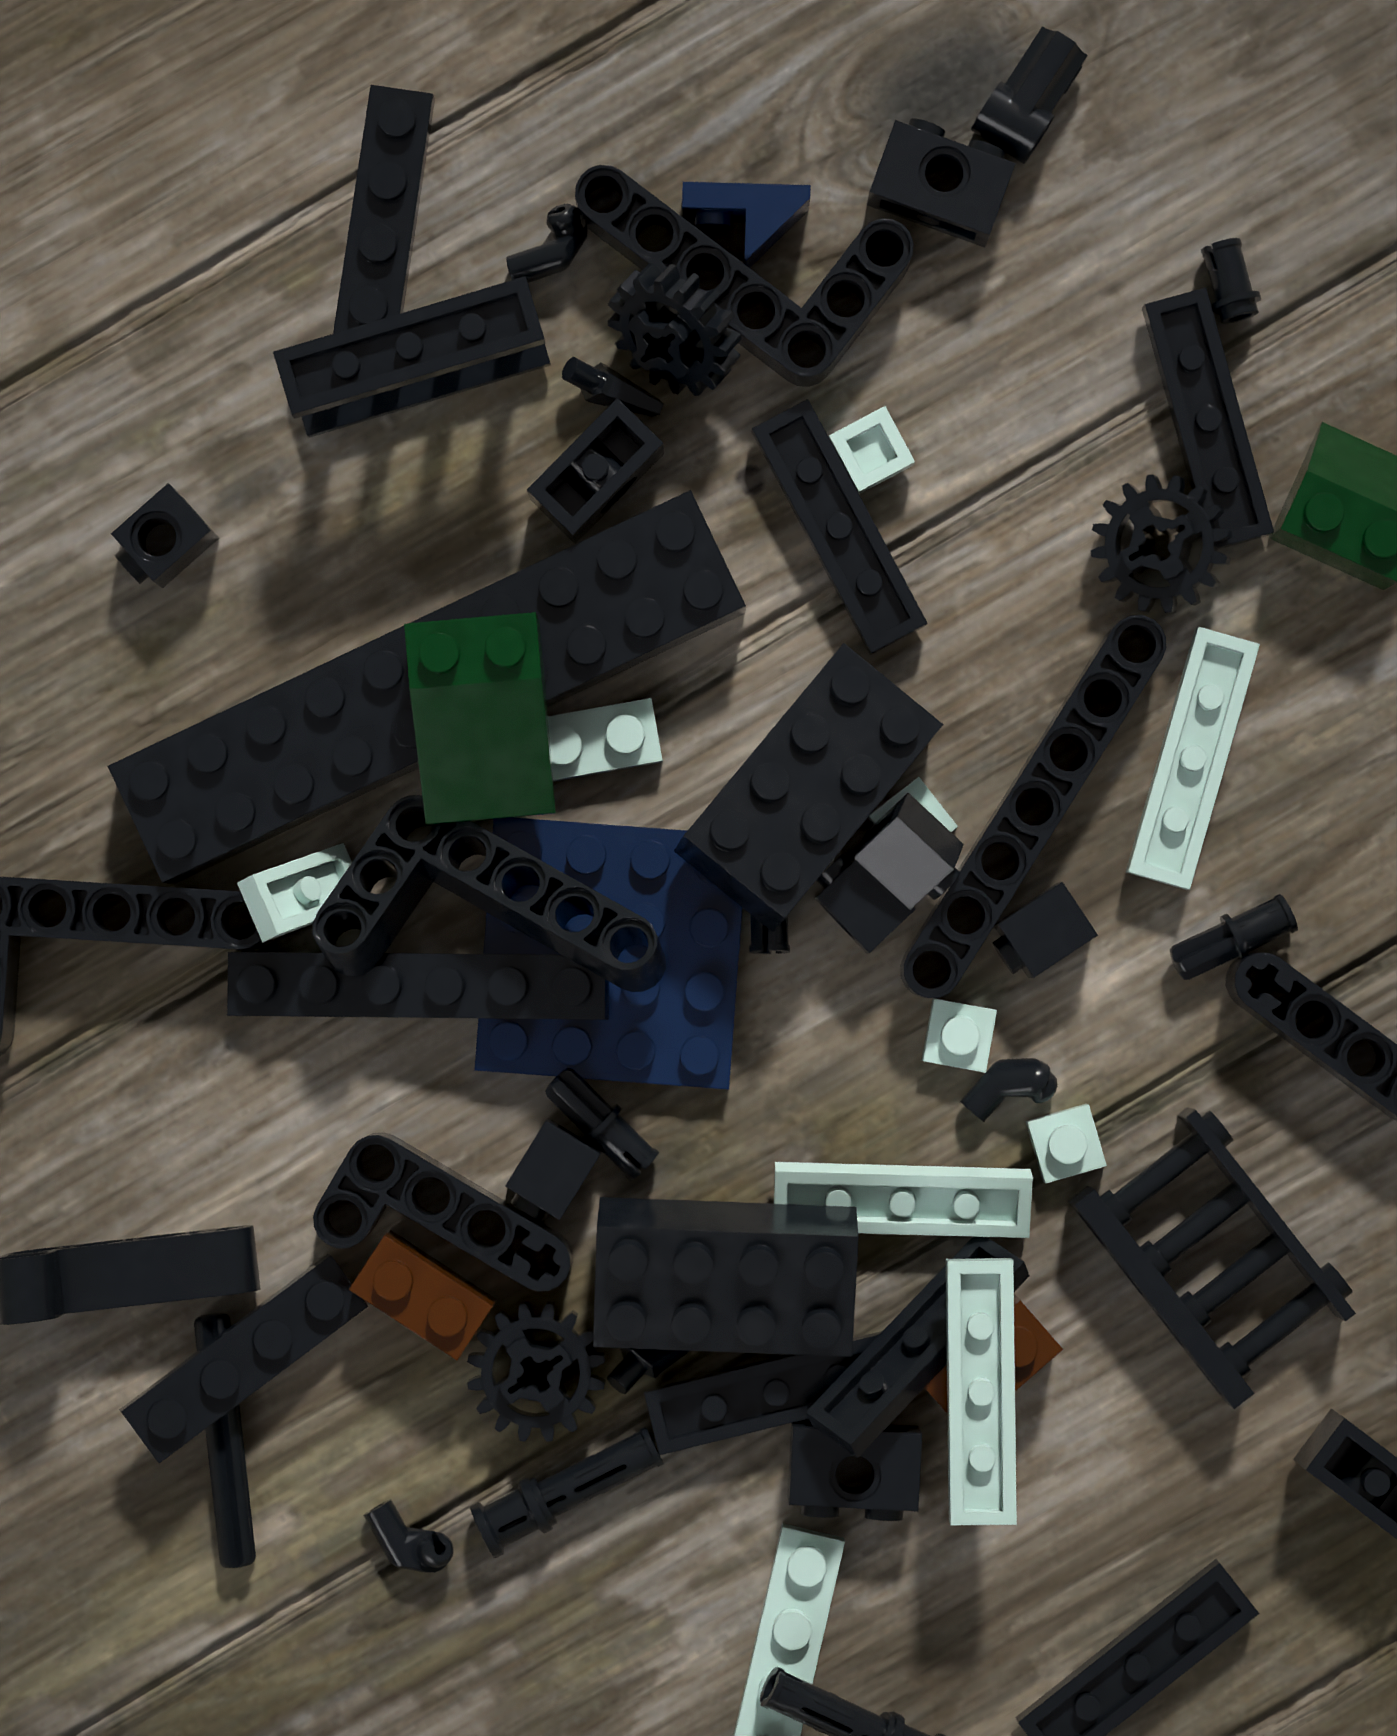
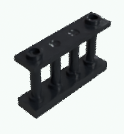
M526 276L273 352L291 414L294 419L302 417L308 438L551 366L545 346V338Z
M1187 1107L1178 1114V1117L1191 1134L1114 1194L1108 1190L1099 1196L1095 1189L1086 1186L1068 1202L1221 1398L1233 1409H1236L1255 1394L1244 1381V1378L1252 1372L1249 1366L1326 1305L1340 1319L1344 1321L1350 1319L1356 1313L1345 1298L1352 1294L1353 1291L1329 1262L1321 1268L1318 1266L1230 1154L1226 1146L1234 1140L1218 1118L1210 1110L1201 1117L1196 1109ZM1208 1153L1231 1184L1155 1244L1148 1240L1139 1247L1124 1228L1133 1220L1130 1214ZM1248 1204L1270 1232V1235L1194 1295L1187 1291L1179 1297L1164 1279L1166 1275L1173 1271L1170 1264ZM1288 1255L1310 1285L1233 1346L1227 1341L1219 1348L1204 1330V1327L1212 1322L1209 1315L1281 1258Z

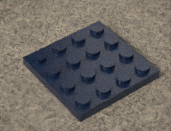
M514 817L493 819L492 833L640 915L652 924L666 957V970L662 979L654 987L644 992H630L609 982V1020L478 1018L474 1071L557 1077L563 1070L571 1068L583 1079L729 1090L743 908L674 852V849L688 830ZM522 886L513 894L511 900L517 902L526 901L537 893L539 886ZM486 912L483 954L561 955ZM587 914L577 915L570 919L564 930L579 932L591 923L593 916ZM643 945L629 946L620 953L618 961L624 963L635 962L646 954L648 947Z

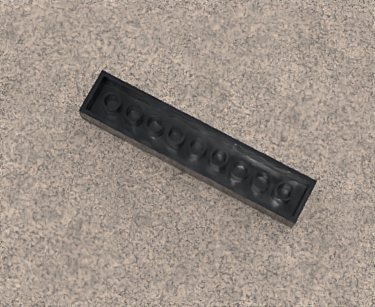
M689 490L410 623L536 612L540 621L547 707L745 614L746 605L694 495ZM404 626L107 766L162 883L174 885L419 768L409 689Z

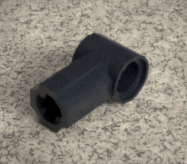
M1042 26L1007 82L1003 83L1001 81L977 116L971 131L1025 164L1055 117L1052 114L1053 110L1081 71L1088 55L1069 37L1059 31H1052Z

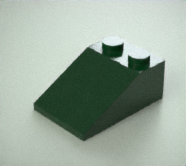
M536 612L405 623L409 689L426 824L555 814L556 807L540 621Z

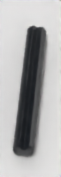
M206 1314L195 1319L194 1330L197 1351L231 1327L228 1314ZM238 1404L205 1429L219 1561L224 1568L246 1567L251 1565L256 1558L240 1404Z

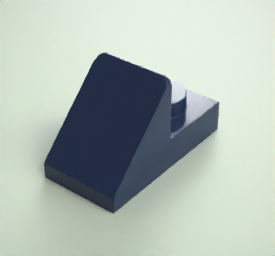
M683 182L682 217L687 221H695V227L705 231H726L733 228V222H745L744 264L750 268L809 211L811 185Z

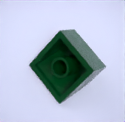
M1322 422L1273 527L1274 533L1269 536V539L1381 590L1396 584L1397 455Z

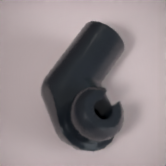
M562 204L551 209L548 212L546 222L551 232L544 243L506 257L508 271L512 280L526 276L527 282L530 283L563 272L570 266L587 239L588 232L587 223L580 219L576 206Z
M1036 1058L1001 1059L992 1064L960 1102L982 1122H985L1006 1097H1029L1035 1103H1044L1050 1100L1058 1087L1057 1078L1050 1072L1048 1064Z
M391 1499L379 1504L363 1515L387 1559L398 1568L435 1573L442 1570L453 1557L454 1547L447 1535L441 1532L407 1527Z

